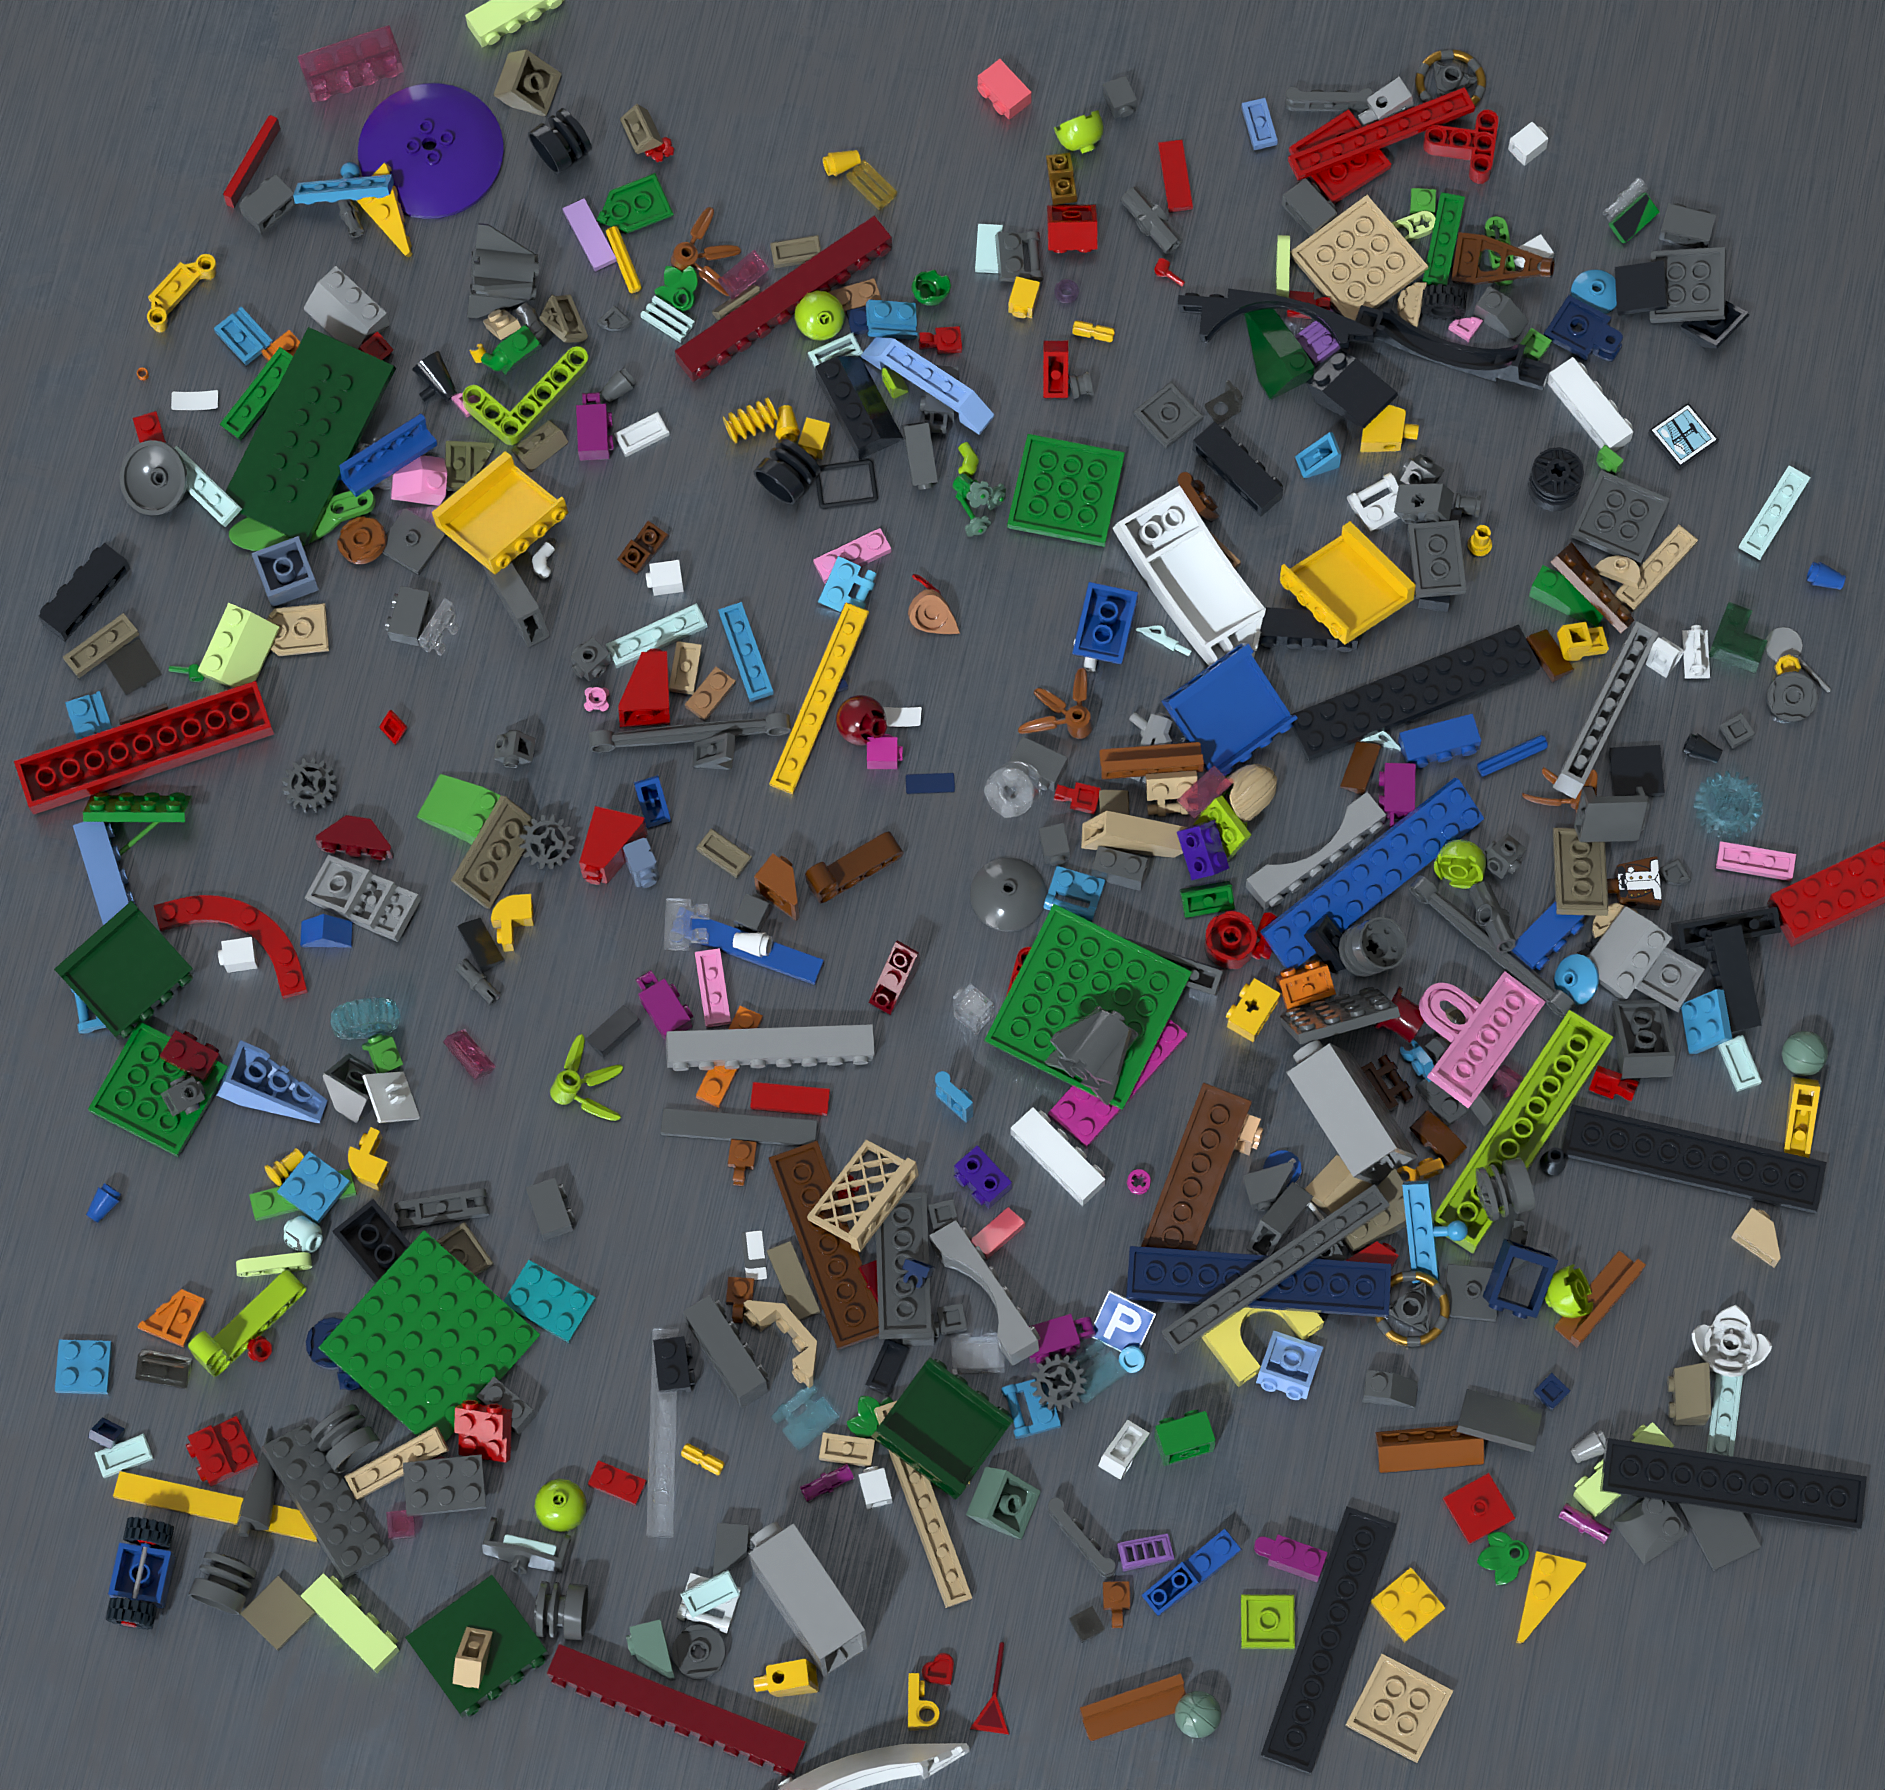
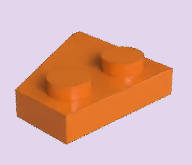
M181 1289L171 1297L168 1303H164L157 1308L152 1316L145 1321H141L138 1329L185 1348L206 1300Z

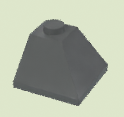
M348 1053L323 1074V1080L335 1110L343 1114L347 1119L358 1123L373 1108L363 1075L377 1074L374 1068Z

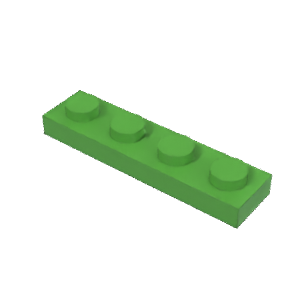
M350 1168L337 1171L351 1182L338 1200L357 1195ZM280 1187L249 1194L256 1221L298 1211L299 1209L277 1193Z

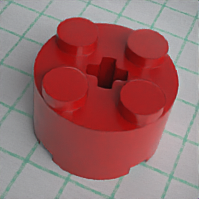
M1228 911L1215 916L1209 922L1205 935V951L1207 957L1214 964L1226 969H1240L1250 961L1257 941V933L1250 918L1237 911ZM1230 937L1235 939L1231 943L1227 942V940H1229Z

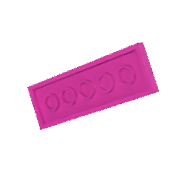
M1168 1020L1127 1103L1187 1037V1033L1172 1020ZM1072 1086L1048 1112V1117L1087 1149L1121 1110L1110 1104L1105 1105L1100 1099Z

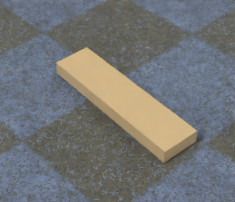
M1678 525L1639 567L1641 575L1639 589L1623 584L1614 594L1616 598L1631 612H1634L1697 544L1698 539L1681 525Z
M434 1427L346 1475L345 1478L355 1499L360 1500L404 1476L403 1463L432 1460L448 1452L449 1449L439 1428Z

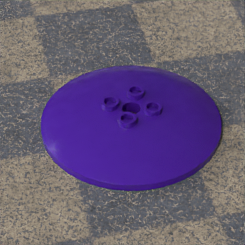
M439 83L414 85L390 95L369 115L362 128L358 143V161L362 177L372 176L383 163L388 164L391 167L390 175L392 174L393 186L397 189V199L401 204L403 215L422 219L448 217L472 207L493 187L501 171L504 158L502 132L496 117L487 105L478 97L462 88ZM432 141L436 143V147L433 150H425L423 148L424 144Z

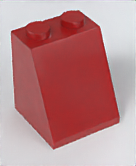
M654 648L647 650V652H641L618 705L620 727L670 725L667 651Z
M595 806L579 861L582 876L587 882L595 885H600L601 882L609 883L626 863L623 851L624 845L647 837L645 818Z

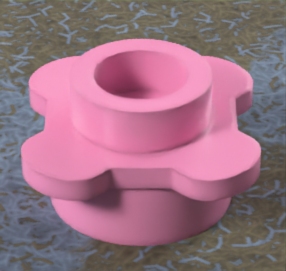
M589 687L585 690L586 703L584 708L587 711L601 710L604 712L608 710L607 697L610 693L607 688Z

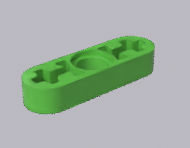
M1498 216L1489 218L1485 224V236L1495 239L1496 235L1492 226L1497 225L1500 231L1499 239L1496 240L1511 245L1506 221ZM1488 250L1491 271L1500 267L1501 257ZM1513 255L1508 256L1507 271H1516ZM1514 280L1495 283L1499 286H1508Z

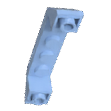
M876 337L861 354L863 359L880 370L887 365L958 412L960 423L979 435L994 418L991 410L972 389L894 338Z

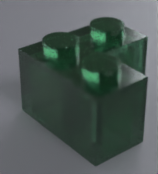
M1728 602L1711 646L1709 657L1756 673L1768 641L1744 633L1752 610Z

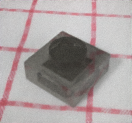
M1093 1606L1069 1618L1081 1643L1105 1631Z

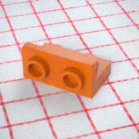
M1313 960L1305 963L1303 968L1295 970L1292 967L1280 971L1281 975L1276 976L1275 980L1279 984L1287 1010L1336 994L1327 964L1319 962V960Z

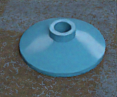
M1602 270L1585 271L1574 280L1571 296L1607 314L1617 306L1615 278ZM1599 287L1601 291L1595 292L1592 288Z
M1573 954L1563 959L1558 965L1554 976L1555 990L1564 992L1572 999L1575 1006L1587 1003L1592 999L1598 988L1599 974L1597 967L1587 956Z

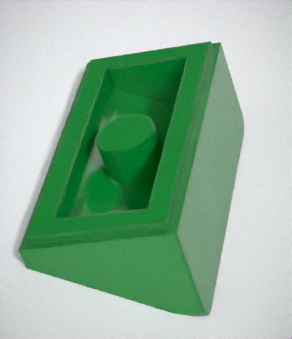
M1230 881L1179 890L1185 918L1235 909Z

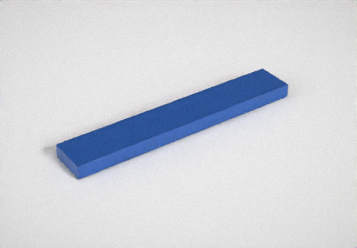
M684 909L680 910L672 929L673 935L712 949L720 948V951L801 981L813 985L816 984L824 964L823 959L776 942L772 943L769 956L763 955L762 958L733 947L735 933L748 932Z

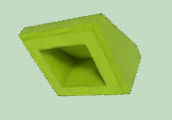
M889 368L882 369V381L893 399L909 392L899 373Z

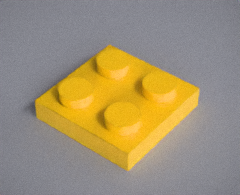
M1409 1568L1370 1601L1404 1643L1445 1610L1444 1605L1412 1568Z

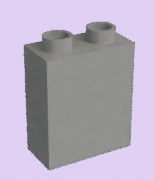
M1315 1040L1303 1046L1293 1055L1298 1065L1286 1073L1353 1177L1376 1185L1384 1180L1394 1168L1397 1171L1399 1167L1405 1166L1418 1157L1352 1053L1330 1043L1323 1047L1320 1040Z
M778 1522L771 1523L751 1538L755 1546L753 1551L749 1553L753 1573L823 1677L868 1648L864 1627L794 1523L782 1530Z

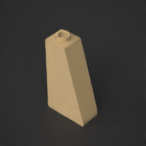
M1105 811L1082 824L1081 848L1097 850L1098 846L1131 854L1175 858L1183 853L1177 831L1187 827Z

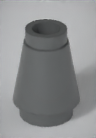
M623 368L614 373L600 391V394L610 403L634 389L632 386L637 382Z

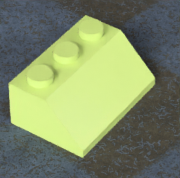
M228 603L198 672L204 677L229 688H235L256 681L280 627L248 610Z

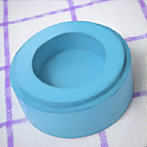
M1128 1346L1119 1355L1120 1366L1123 1370L1130 1373L1139 1371L1146 1363L1145 1352L1138 1346Z

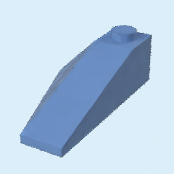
M240 1040L223 1077L217 1096L241 1106L319 1123L328 1100L304 1081L299 1082L290 1075V1070L285 1066L280 1067L271 1060V1055L266 1051Z

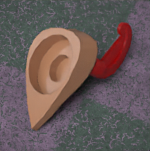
M913 574V579L922 583L927 589L920 592L909 606L908 616L911 624L915 628L929 633L960 634L957 621L948 603L941 596L940 591L923 577Z

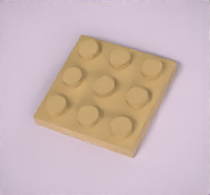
M1381 1654L1345 1726L1417 1763L1453 1690Z

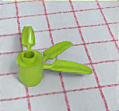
M580 1034L575 1038L564 1065L566 1070L557 1075L550 1089V1095L555 1102L562 1105L569 1104L575 1099L582 1103L581 1108L586 1112L603 1119L617 1121L621 1118L620 1114L590 1098L583 1099L577 1093L581 1084L587 1082L588 1086H594L603 1083L621 1073L623 1066L613 1065L586 1073L584 1078L580 1079L577 1071L585 1041L583 1034Z

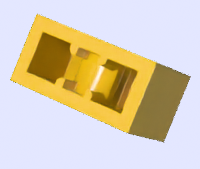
M1255 978L1250 985L1246 983L1239 994V997H1241L1240 1002L1237 1006L1233 1004L1226 1015V1018H1228L1227 1028L1254 1043L1279 1003L1281 993ZM1253 1005L1256 1007V1010H1252L1251 1013L1247 1011Z

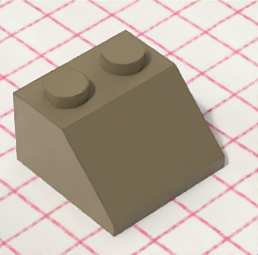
M527 49L508 53L493 95L512 108L540 116H547L562 73Z
M1709 1363L1674 1368L1671 1376L1667 1378V1390L1672 1392V1402L1668 1403V1416L1673 1418V1426H1705L1711 1416Z

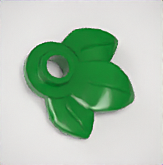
M666 266L664 271L665 286H660L654 290L656 296L667 304L673 305L679 311L691 309L695 303L694 291L698 286L696 270L692 266H688L682 272L676 267ZM683 294H685L687 298L685 303H683L681 299Z
M860 1396L858 1400L859 1416L847 1421L848 1428L859 1438L871 1437L879 1426L874 1409L894 1401L888 1397L879 1403L872 1397Z
M1494 1532L1488 1535L1491 1547L1481 1552L1477 1563L1486 1569L1495 1570L1496 1584L1504 1585L1513 1581L1518 1576L1519 1567L1528 1561L1530 1552L1524 1542L1512 1540L1507 1533ZM1519 1549V1557L1513 1558L1511 1555L1512 1550Z

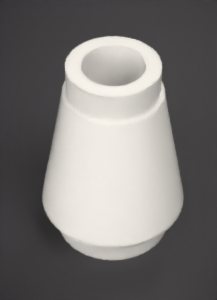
M766 932L735 933L733 938L734 948L761 958L763 955L769 956L772 949V936H768Z

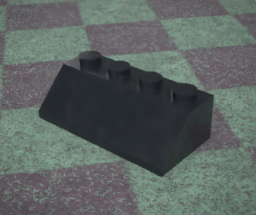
M836 356L815 366L816 379L859 460L904 440L861 356Z

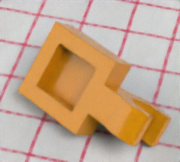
M1427 1158L1420 1161L1416 1169L1402 1166L1397 1169L1399 1175L1402 1173L1407 1174L1409 1179L1406 1181H1424L1442 1174L1444 1165L1441 1158L1435 1160Z

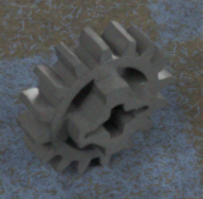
M302 758L301 765L293 762L294 770L286 769L285 771L289 778H282V783L286 786L282 788L284 795H287L286 800L288 804L294 802L293 806L296 810L302 806L304 813H307L310 807L313 808L314 812H317V806L319 805L326 808L325 801L334 800L331 792H337V787L333 785L337 782L336 776H331L334 773L332 768H326L325 761H321L318 765L315 758H312L310 763H307L305 758ZM298 777V783L294 785V782ZM305 780L311 785H314L313 787L315 791H313V789L309 786H306ZM326 782L325 790L323 791V793H321V789Z
M540 815L538 822L531 818L532 826L524 825L523 828L527 832L526 834L519 835V838L524 839V843L520 844L519 848L526 849V852L522 855L523 858L530 856V865L539 862V869H543L545 864H547L549 869H553L554 862L559 866L563 865L561 858H570L567 849H574V846L569 844V841L573 840L574 836L567 835L571 827H562L563 819L554 822L555 815H550L548 820H546L544 815ZM545 825L542 832L537 835L532 834L535 829ZM555 828L561 833L563 841L559 840L555 835ZM549 835L548 839L552 841V845H547L546 849H544L545 845L541 843V839ZM530 843L535 844L537 847V855L532 851ZM560 849V852L555 857L548 859L552 851Z
M1056 1354L1055 1361H1052L1048 1356L1045 1357L1047 1364L1043 1366L1038 1363L1039 1373L1032 1372V1375L1037 1379L1035 1382L1030 1383L1031 1387L1037 1388L1033 1396L1035 1398L1042 1397L1039 1401V1404L1042 1406L1048 1402V1410L1053 1411L1055 1406H1057L1058 1411L1063 1412L1066 1405L1069 1409H1074L1072 1402L1081 1403L1082 1401L1078 1396L1080 1394H1087L1082 1385L1088 1384V1380L1081 1377L1086 1371L1084 1369L1077 1370L1080 1365L1077 1360L1070 1364L1071 1357L1068 1355L1062 1360L1061 1356ZM1057 1367L1056 1371L1050 1374L1047 1373L1052 1368ZM1070 1369L1075 1375L1076 1383L1070 1380ZM1062 1379L1068 1386H1058L1057 1388L1050 1380L1060 1381ZM1043 1383L1048 1385L1049 1397L1043 1390ZM1068 1393H1072L1066 1399L1061 1400L1062 1396Z

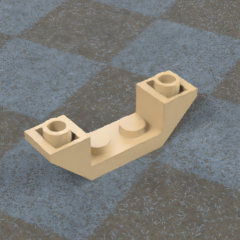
M752 1300L744 1302L743 1317L751 1327L755 1326L761 1332L776 1321L778 1328L784 1334L788 1333L793 1338L794 1346L802 1353L792 1359V1374L799 1383L804 1382L808 1388L812 1387L817 1359V1340L785 1304Z

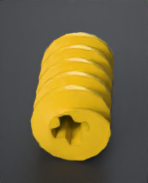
M768 397L764 399V405L760 401L755 402V409L751 405H747L746 413L741 408L737 409V417L732 412L728 413V421L722 416L727 432L735 443H738V435H741L746 440L747 431L756 436L757 427L762 432H765V424H768L773 429L775 428L774 420L778 421L775 409Z

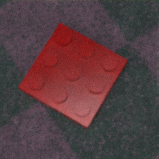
M1348 109L1291 145L1289 152L1291 155L1359 129L1362 125ZM1378 149L1311 175L1309 178L1318 186L1321 194L1327 201L1330 200L1333 204H1336L1389 170L1391 163L1383 152Z

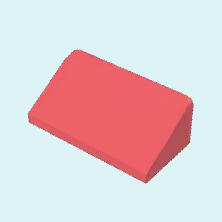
M1007 1207L972 1238L971 1243L974 1247H980L987 1260L1025 1227V1222Z

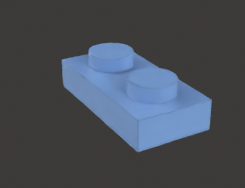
M1262 98L1242 103L1241 108L1253 150L1277 145L1278 140L1266 99Z

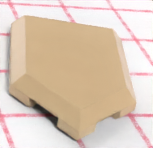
M325 603L275 608L268 615L267 621L280 627L270 649L278 656L329 651Z

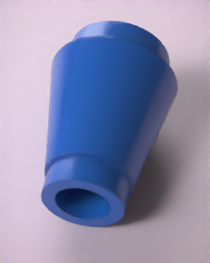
M1812 562L1806 577V581L1811 582V585L1839 590L1842 589L1846 576L1822 562Z
M104 1183L101 1188L98 1187L86 1215L99 1223L120 1202L118 1199L121 1193Z

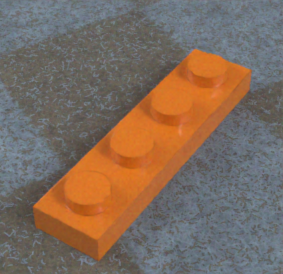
M739 1006L728 1029L759 1028L763 1015ZM714 1066V1069L708 1070L696 1094V1098L720 1108L738 1069H725V1066Z

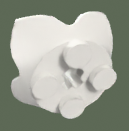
M1737 1305L1722 1310L1716 1316L1711 1326L1699 1325L1691 1334L1696 1351L1704 1359L1705 1363H1709L1710 1371L1729 1377L1744 1375L1747 1370L1763 1362L1772 1349V1345L1767 1337L1762 1334H1754L1751 1331V1322L1748 1316Z

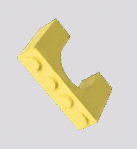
M1243 1308L1201 1338L1236 1385L1240 1387L1256 1376L1261 1368L1244 1345L1240 1335V1328L1249 1316L1262 1311L1273 1312L1287 1322L1299 1339L1305 1341L1323 1328L1324 1321L1319 1314L1315 1312Z

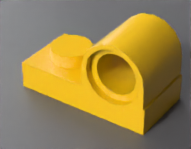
M909 1673L908 1731L933 1729L937 1726L940 1719L939 1708L935 1703L919 1700V1697H925V1681H920L919 1673ZM930 1709L934 1712L935 1716L931 1721H923L919 1717L921 1711Z

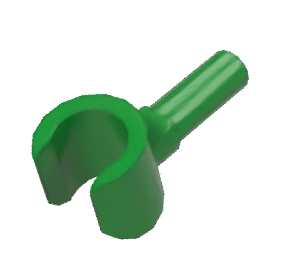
M192 664L189 667L169 666L170 672L189 674V681L201 682L204 679V676L198 672L199 666L197 664Z

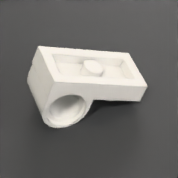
M1658 637L1651 648L1645 665L1667 678L1682 657L1684 650L1665 637Z
M1127 1420L1104 1452L1098 1466L1122 1480L1150 1433Z

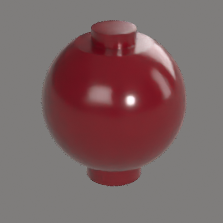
M866 695L850 697L838 709L836 715L837 729L840 735L851 744L867 745V742H870V740H867V737L880 738L887 729L884 708L872 697Z

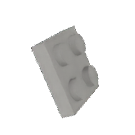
M1665 947L1635 989L1679 1012L1704 974L1705 969Z

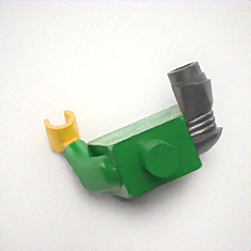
M527 302L515 310L525 325L498 344L492 354L486 352L483 344H477L478 349L469 350L476 363L482 362L495 371H502L506 376L542 349L540 341L546 334V327L543 328L535 308H532Z

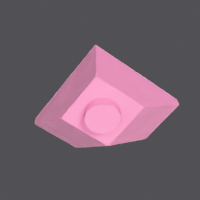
M422 455L393 474L391 499L440 506L446 496L447 469L444 458Z

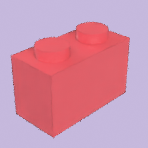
M1001 59L978 75L977 89L984 98L988 97L993 102L995 110L1000 115L1004 114L1009 120L1031 104L1032 92Z

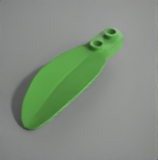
M368 489L357 497L351 491L333 496L309 543L328 534L340 522L371 512L376 504L373 493ZM367 499L365 505H360L362 500ZM344 507L341 513H337L338 508ZM248 517L235 524L229 531V538L235 545L251 551H259L292 539Z

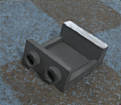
M1582 787L1574 822L1579 842L1639 841L1641 830L1645 828V812L1649 810L1650 806L1649 797L1645 796L1643 788L1636 787L1634 796L1596 797L1593 787Z

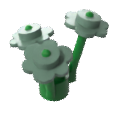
M961 474L956 477L952 487L957 492L955 497L961 502L971 519L970 524L965 527L967 536L981 535L991 525V521L987 516L975 517L965 499L970 500V505L973 508L979 507L980 504H988V509L993 510L996 505L999 506L1003 503L1006 496V488L1002 483L991 488L986 481L979 483L967 474Z

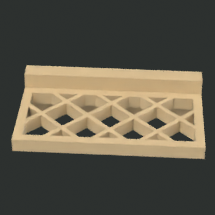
M865 1140L808 1214V1220L851 1243L853 1249L861 1252L919 1176L916 1162L908 1157L904 1160ZM870 1150L878 1155V1160L863 1163L862 1157ZM894 1163L899 1166L895 1172L884 1174L883 1165ZM880 1166L882 1175L866 1178L865 1169ZM862 1170L864 1179L848 1182V1175L851 1172ZM883 1181L884 1187L881 1191L869 1192L868 1184ZM865 1185L867 1194L851 1196L850 1188ZM847 1189L849 1198L833 1200V1195L836 1191ZM869 1201V1207L865 1211L855 1213L854 1203ZM851 1205V1214L837 1216L835 1207ZM833 1209V1218L823 1220L818 1217L822 1210ZM854 1220V1226L849 1233L839 1228L838 1223Z

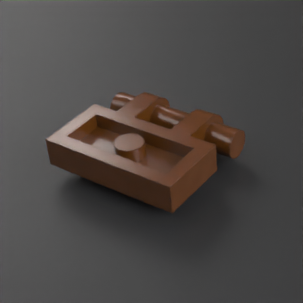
M1385 1054L1378 1059L1382 1066L1380 1069L1377 1070L1372 1061L1361 1068L1390 1112L1399 1105L1394 1097L1400 1095L1405 1103L1414 1097L1409 1091L1410 1086L1407 1081H1403L1398 1074V1067L1394 1061L1391 1062ZM1388 1076L1394 1087L1389 1089L1382 1079L1383 1077Z

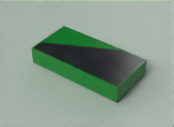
M1642 193L1608 225L1620 242L1626 243L1660 211L1648 194Z

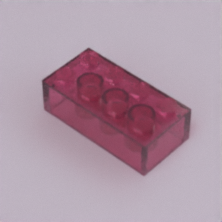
M390 25L297 56L312 102L325 101L330 96L339 93H349L354 88L362 85L369 86L377 80L386 77L393 78L399 73L404 72L399 49Z

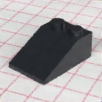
M1342 350L1333 355L1306 382L1316 403L1363 428L1398 396V393L1357 358Z

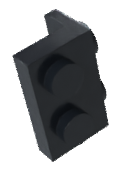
M684 1336L653 1340L659 1393L686 1390V1393L692 1392L691 1385L696 1384L694 1369H689L688 1359H693L691 1343L686 1344Z

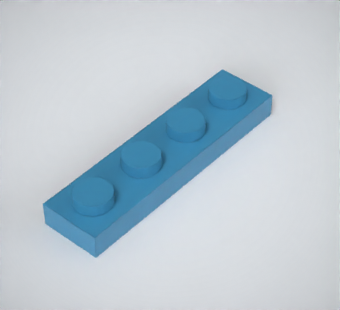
M742 602L718 609L749 702L774 695Z

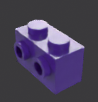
M1215 820L1192 825L1177 831L1191 880L1212 876L1230 869Z
M978 1145L954 1165L955 1179L961 1186L965 1187L967 1185L973 1191L972 1197L981 1206L985 1204L990 1209L1012 1189V1182Z

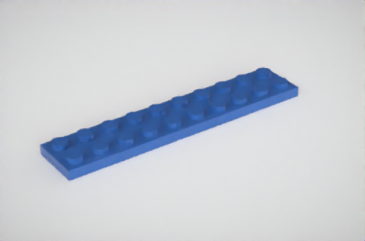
M1453 778L1260 931L1283 967L1285 969L1292 967L1296 969L1316 953L1305 939L1304 934L1323 916L1328 915L1342 933L1434 860L1446 843L1452 840H1459L1485 818L1458 778Z

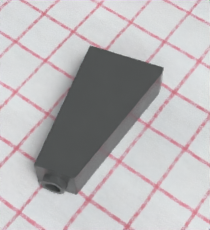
M510 562L506 568L501 569L496 575L482 565L527 647L529 648L550 637L538 604L513 564Z

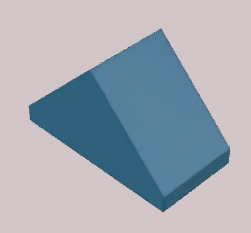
M1329 432L1296 455L1295 458L1303 478H1309L1339 468L1341 452L1333 432Z

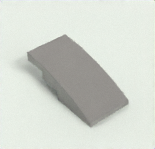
M331 855L327 856L305 896L307 901L345 920L352 921L358 926L397 942L422 899L418 894L398 887L394 882L376 876L368 869Z

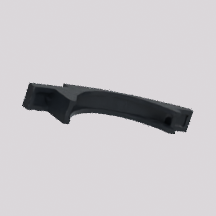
M1228 288V298H1224L1220 294H1211L1209 297L1200 296L1197 293L1178 295L1179 312L1201 313L1199 332L1201 342H1209L1223 326L1233 319L1262 309H1286L1312 318L1333 336L1341 350L1349 351L1350 341L1374 343L1375 340L1372 329L1352 319L1314 304L1275 294Z
M1361 305L1355 320L1372 329L1377 340L1449 368L1495 382L1499 378L1544 390L1551 370L1550 364L1528 359L1526 345L1517 344L1507 348L1487 349L1457 344L1431 335L1413 326L1390 308L1384 307L1382 311Z

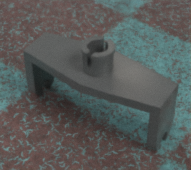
M491 1517L482 1544L483 1554L511 1562L510 1569L515 1573H518L519 1567L521 1568L520 1574H526L527 1567L562 1573L571 1543L570 1535H565L559 1556L555 1557L524 1546L492 1541L497 1526V1518Z

